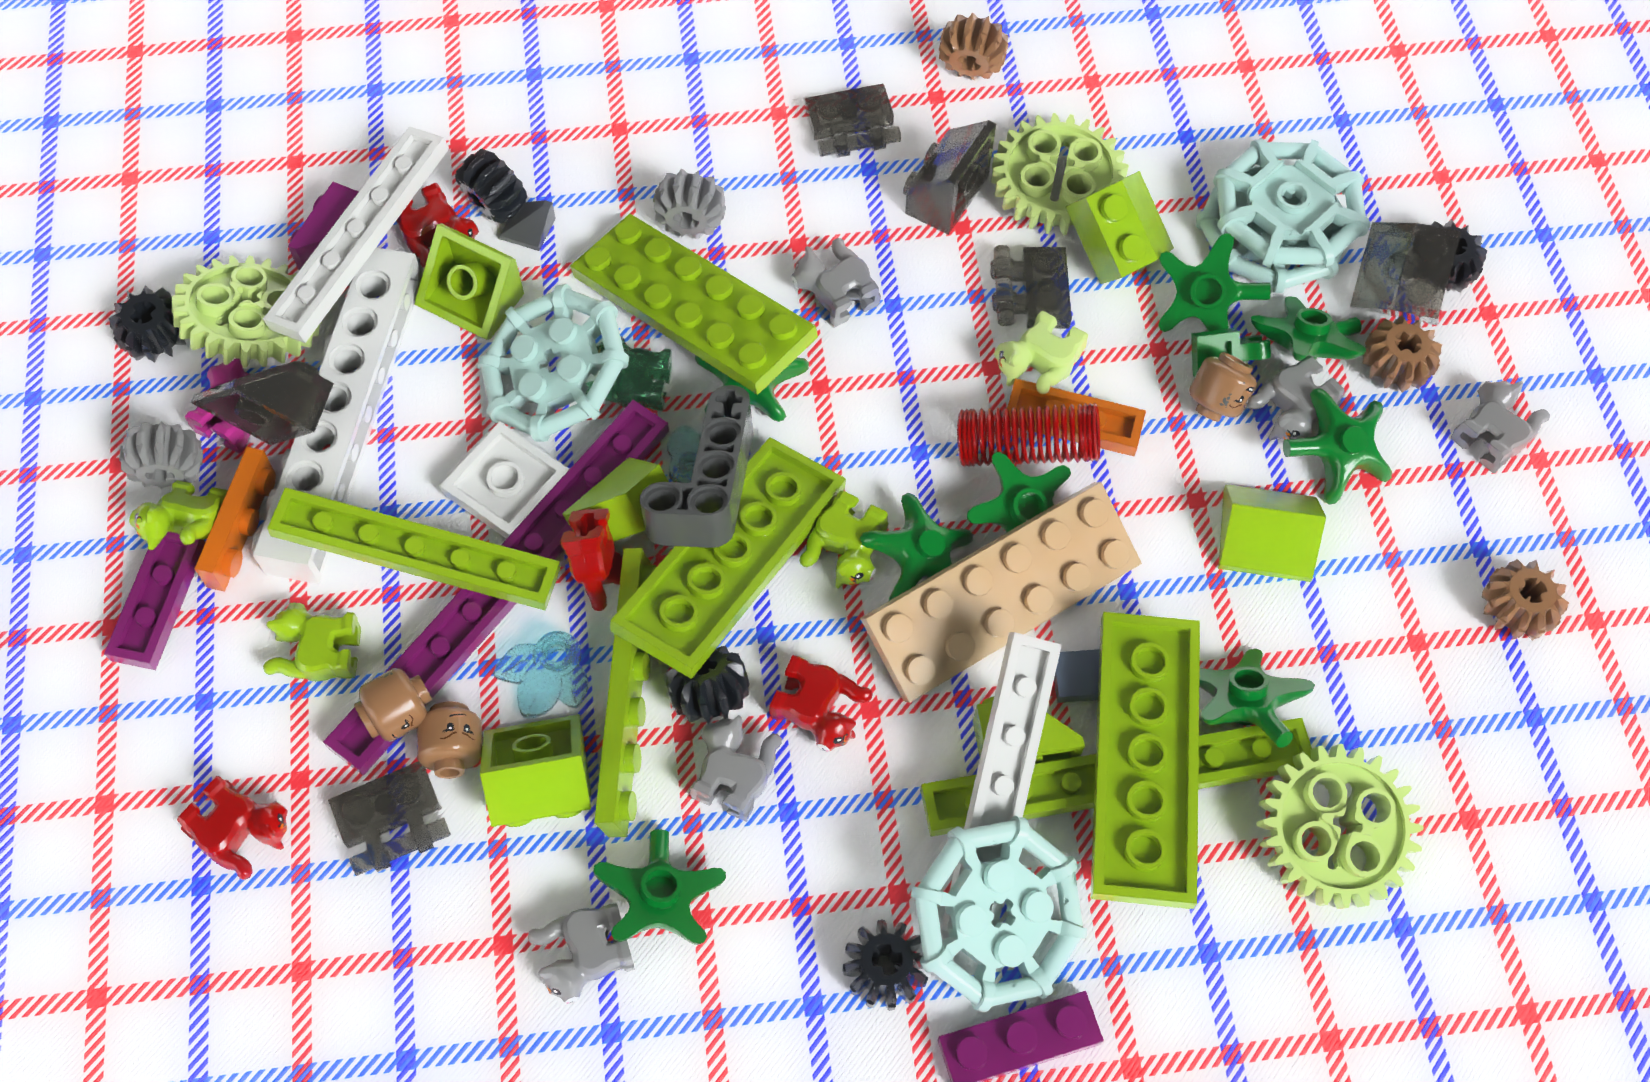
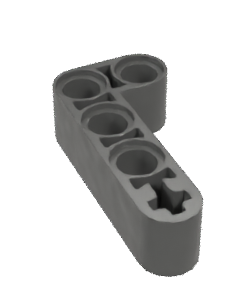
M727 385L717 388L711 393L691 483L656 482L647 486L642 491L640 506L646 536L651 542L663 546L712 548L722 546L732 539L735 532L753 438L750 397L744 388Z

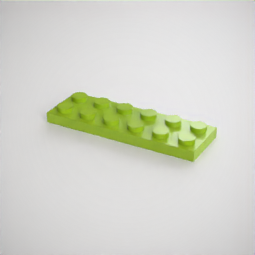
M630 213L570 265L574 278L757 395L818 338L816 325Z
M769 437L748 461L735 532L732 539L722 546L712 548L674 546L610 620V631L692 679L816 526L819 516L832 505L837 494L845 490L846 478Z
M1103 611L1100 626L1090 899L1194 909L1197 905L1199 620Z

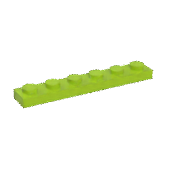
M286 487L267 528L271 537L544 611L547 609L560 572V561Z
M642 548L623 549L617 612L656 568V565H652ZM614 634L594 823L608 838L628 837L629 821H634L636 817L637 799L635 792L632 791L634 773H639L642 760L639 744H637L638 727H643L646 719V705L641 695L643 681H648L650 676V658L648 653Z

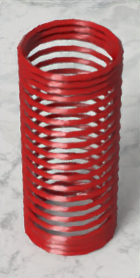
M1085 403L1083 407L1081 404L1077 406L1078 454L1075 443L1074 406L1072 404L1069 406L1070 453L1067 446L1066 406L1064 404L1061 406V454L1059 449L1058 407L1056 405L1053 406V456L1051 451L1050 408L1048 405L1044 407L1045 457L1042 447V408L1039 405L1036 407L1037 457L1034 449V410L1031 406L1028 408L1027 415L1030 446L1029 457L1026 451V411L1023 406L1019 411V423L1018 412L1015 407L1011 410V423L1009 409L1007 407L1004 408L1003 424L1002 413L998 407L995 410V424L991 408L987 410V417L982 408L979 410V415H977V411L974 408L970 410L966 408L965 411L961 409L958 414V454L960 463L964 467H970L971 465L974 467L976 464L981 467L983 463L989 466L994 454L995 439L997 452L1002 453L1003 436L1005 455L1013 464L1017 462L1021 465L1025 461L1029 465L1032 460L1035 464H1038L1040 460L1044 464L1048 460L1053 464L1058 460L1062 464L1065 459L1068 463H1071L1073 458L1077 463H1079L1081 458L1085 462H1093L1094 460L1098 462L1100 459V419L1096 403L1093 405ZM1019 428H1020V441H1021V449H1022V450H1021V457H1019V452H1018ZM1011 432H1012V443H1013V457H1012V458H1011V454H1010ZM987 441H988V449H989V458H988V460H987V457H986ZM979 443H980V451H981L980 461H979V458H978Z

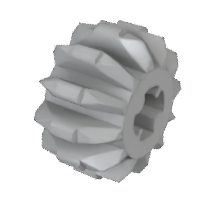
M682 168L677 175L666 173L664 179L659 182L653 198V209L656 213L655 221L665 224V231L679 232L681 238L685 234L692 235L695 239H699L701 234L713 235L715 228L720 226L721 220L725 216L724 188L715 185L714 177L704 178L700 176L699 170L695 174L688 173Z
M162 421L159 424L143 422L140 427H132L127 430L123 446H120L119 461H121V470L127 474V479L133 482H142L144 487L152 485L158 486L162 490L164 487H172V484L177 480L193 483L195 482L196 475L200 472V465H203L202 441L196 438V432L182 430L180 424L171 426L165 425Z

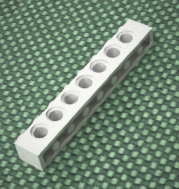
M376 247L350 282L346 298L342 297L338 303L337 323L333 334H328L323 347L324 359L320 370L315 371L311 377L310 398L306 409H302L297 416L296 436L291 449L288 448L284 452L280 481L277 488H273L268 496L267 517L263 528L258 529L253 537L252 554L265 575L314 584L320 583L330 552L271 537L267 528L285 487L347 504L422 279L416 255L413 253ZM351 369H356V370L353 371V372L346 373V372H348V371L351 370ZM344 406L338 411H333L337 407ZM331 444L327 449L318 451L322 446ZM318 483L313 489L303 491L307 486Z

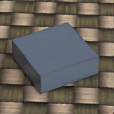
M1100 649L1060 652L1054 676L1057 703L1098 700Z

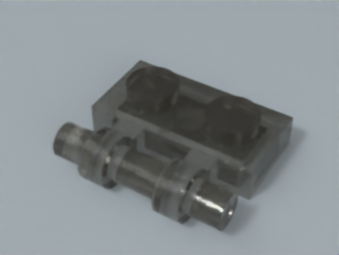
M884 83L805 98L806 115L813 138L818 140L817 146L820 157L834 154L837 158L850 156V151L870 147L873 151L886 149V144L901 142L899 126H892L894 124V113Z
M998 245L994 247V259L990 262V275L995 280L996 292L992 295V308L997 313L998 324L1000 326H1011L1015 323L1014 314H1026V329L1034 326L1037 315L1044 311L1056 318L1057 325L1053 329H1070L1072 315L1066 247H1023L1022 261H1015L1011 258L1009 246ZM1012 282H1023L1024 294H1017L1013 291Z
M419 761L328 799L344 845L349 849L363 842L366 843V851L349 858L356 876L373 869L377 873L392 867L391 861L416 850L420 854L435 848V842L452 835L445 817L429 824L425 822L424 816L438 811L442 807L427 768L423 767ZM409 824L410 832L387 842L383 841L382 834Z

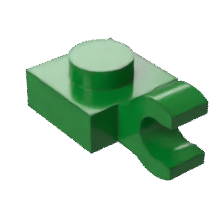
M1235 328L1191 333L1193 377L1196 376L1200 366L1207 357H1219L1221 352L1233 355L1243 361L1271 358L1270 340H1262L1261 335L1240 338V331Z

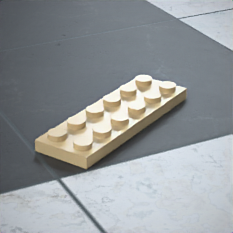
M1093 482L862 616L860 619L903 701L910 703L1006 646L1009 633L1026 634L1141 565L1142 562L1102 482Z

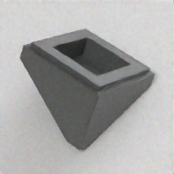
M547 200L525 202L512 218H508L500 234V240L540 251L556 219L553 202Z

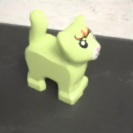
M1041 311L1036 317L1034 326L1029 328L1019 341L1000 343L994 352V356L998 360L999 370L1007 378L1006 385H1013L1015 378L1018 379L1030 366L1042 374L1036 382L1037 392L1040 394L1048 393L1051 386L1070 376L1074 363L1079 360L1086 348L1088 334L1073 326L1068 331L1066 337H1057L1052 334L1053 328L1057 325L1056 318Z

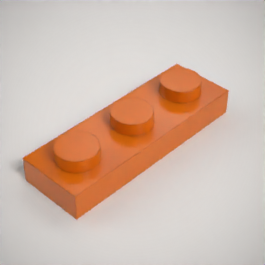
M1016 378L1007 406L1010 413V423L1012 408L1015 407L1017 409L1018 423L1020 408L1022 406L1025 408L1027 430L1028 408L1031 406L1034 410L1036 432V407L1039 405L1042 408L1043 434L1045 435L1044 407L1048 405L1051 417V436L1053 437L1052 409L1056 405L1059 414V438L1062 439L1061 406L1064 404L1067 412V440L1070 441L1069 406L1072 404L1075 409V442L1078 443L1077 406L1081 404L1083 407L1085 403L1087 405L1089 403L1092 405L1096 403L1100 419V448L1135 457L1146 410L1053 387H1050L1048 393L1040 394L1037 392L1036 383Z
M246 446L195 566L196 572L207 588L226 591L230 578L236 577L240 571L243 560L242 550L248 536H253L257 530L260 506L264 497L269 496L276 481L275 470L264 450Z

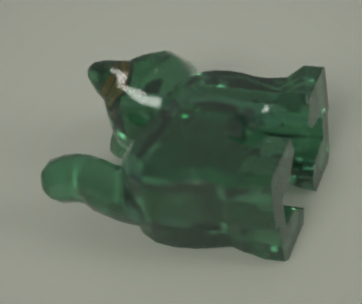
M620 336L624 353L629 355L628 367L621 370L605 400L617 403L624 408L632 400H635L645 408L663 411L667 392H664L665 383L670 384L673 370L672 349L665 348L661 352H652L645 348H631L627 345L624 337ZM603 341L597 346L598 353H602L605 350ZM595 380L585 383L587 386H589L586 395L589 392Z

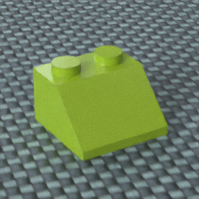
M1140 171L1065 206L1100 284L1123 278L1157 261L1161 253L1165 251L1170 252L1174 249Z
M580 714L484 731L480 777L491 827L501 825L520 827L534 819L551 816L570 818L584 810L592 809L591 786Z

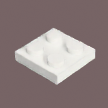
M499 421L440 484L443 495L507 539L569 471V468Z

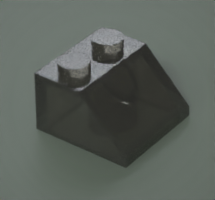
M987 120L949 129L939 144L933 142L927 150L922 168L918 173L913 171L905 182L903 194L906 195L905 214L949 235L989 177L997 124Z
M1372 222L1350 308L1398 318L1403 315L1408 320L1417 321L1420 319V322L1438 326L1461 241V231L1419 223Z
M293 361L194 394L190 403L261 441L274 445L315 432L334 383L320 376L319 370L314 366L301 361Z

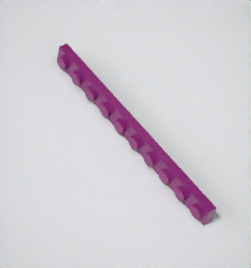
M632 400L501 546L556 560L564 551L560 543L563 532L570 530L573 532L562 513L627 458L630 457L644 461L669 433L668 422L635 400ZM462 588L387 671L393 668H400L405 671L409 679L419 674L430 696L433 698L517 603ZM355 707L323 741L331 752L363 776L394 742L385 741L380 735L372 738Z

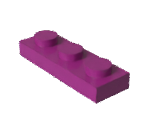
M167 532L154 550L147 549L104 652V655L110 661L156 671L196 572L195 566L206 543L203 539L195 540L190 545H184L181 542L180 534Z
M1082 991L938 1036L937 1041L950 1082H985L1099 1046L1104 1042L1087 992Z

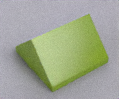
M442 223L437 224L414 305L485 340H489L507 317L505 311L511 306L514 308L524 295L516 259Z
M1225 484L1223 490L1218 569L1311 582L1326 522V515L1317 497Z

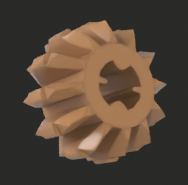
M972 12L969 18L964 15L957 14L954 21H947L946 27L942 31L939 59L945 62V69L956 70L958 77L967 75L974 81L978 76L990 79L993 73L1000 72L1001 67L1005 63L1009 36L1002 32V24L991 23L989 16L978 18Z
M1403 315L1395 319L1394 323L1384 319L1377 329L1368 335L1365 341L1366 352L1363 355L1362 363L1371 367L1369 378L1381 377L1384 389L1392 383L1396 384L1401 393L1408 390L1410 386L1419 389L1425 385L1431 375H1435L1440 366L1439 356L1442 352L1443 344L1433 341L1435 330L1424 331L1421 329L1420 319L1412 324H1408Z
M1516 559L1509 562L1505 568H1497L1491 574L1489 583L1484 587L1481 597L1488 601L1484 607L1483 614L1496 616L1498 619L1495 623V630L1506 626L1510 628L1513 640L1520 638L1525 633L1533 641L1540 638L1545 632L1553 631L1561 623V616L1567 611L1569 602L1561 597L1566 592L1567 585L1554 583L1552 580L1555 569L1544 573L1539 570L1537 559L1529 562L1526 566Z

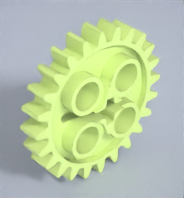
M1053 113L1051 121L1045 123L1043 118L1037 115L1033 127L1027 122L1021 121L1019 132L1009 129L1006 141L1000 140L998 143V150L994 154L992 163L991 183L996 184L994 195L995 197H1004L1003 210L1015 207V221L1025 216L1030 218L1029 229H1033L1040 222L1044 224L1045 234H1049L1053 226H1059L1061 233L1067 235L1069 226L1073 225L1065 206L1127 176L1129 165L1122 163L1125 152L1124 150H1114L1117 139L1114 137L1103 140L1104 127H1100L1092 132L1089 130V119L1083 121L1079 126L1075 124L1074 115L1072 114L1068 116L1066 122H1060L1058 115ZM1066 146L1069 151L1059 199L1052 201L1050 197L1060 149Z
M233 255L229 256V264L225 265L215 258L211 259V269L198 264L196 265V275L183 274V284L175 285V295L172 296L173 326L179 328L180 339H190V349L192 350L205 347V358L207 359L217 354L223 355V364L228 365L234 358H239L244 368L248 367L251 359H257L262 367H267L268 358L270 357L275 358L280 363H285L286 352L299 357L301 355V346L312 347L313 337L319 336L322 321L306 343L268 328L263 318L297 274L288 275L287 264L281 265L277 269L272 268V262L269 258L264 260L261 265L255 264V260L251 255L246 258L245 263H239Z
M1343 744L1332 746L1329 755L1323 745L1311 749V759L1304 752L1293 756L1295 768L1289 764L1280 766L1277 771L1284 782L1272 780L1266 783L1265 786L1275 795V798L1259 801L1258 805L1269 811L1270 817L1257 821L1256 825L1270 830L1271 837L1264 839L1259 844L1263 848H1275L1277 854L1267 864L1269 867L1284 865L1286 871L1280 880L1282 884L1291 883L1295 880L1300 881L1297 888L1298 897L1309 896L1316 890L1315 902L1318 906L1328 905L1332 897L1336 909L1349 908L1351 898L1357 908L1370 906V895L1376 901L1388 898L1385 885L1391 888H1399L1404 885L1397 871L1410 872L1415 870L1416 867L1406 858V854L1421 852L1422 847L1410 840V834L1423 831L1424 826L1410 822L1409 815L1416 813L1421 808L1420 805L1405 804L1403 798L1409 794L1412 788L1410 785L1396 788L1393 782L1399 773L1397 768L1385 773L1380 772L1383 759L1380 755L1369 759L1365 763L1364 749L1362 747L1351 750L1348 756H1346ZM1316 782L1324 785L1328 790L1329 803L1327 807L1320 805L1314 798L1313 787ZM1347 783L1352 787L1351 795L1348 798L1345 786ZM1364 797L1370 799L1375 804L1377 816L1374 822L1368 820L1363 815L1361 806ZM1339 817V824L1346 827V834L1340 835L1341 828L1333 825L1334 818ZM1305 830L1312 832L1317 837L1318 850L1314 856L1307 853L1302 845V835ZM1354 845L1360 847L1366 856V865L1362 871L1353 865L1350 858ZM1333 854L1334 868L1330 869L1328 867V859Z

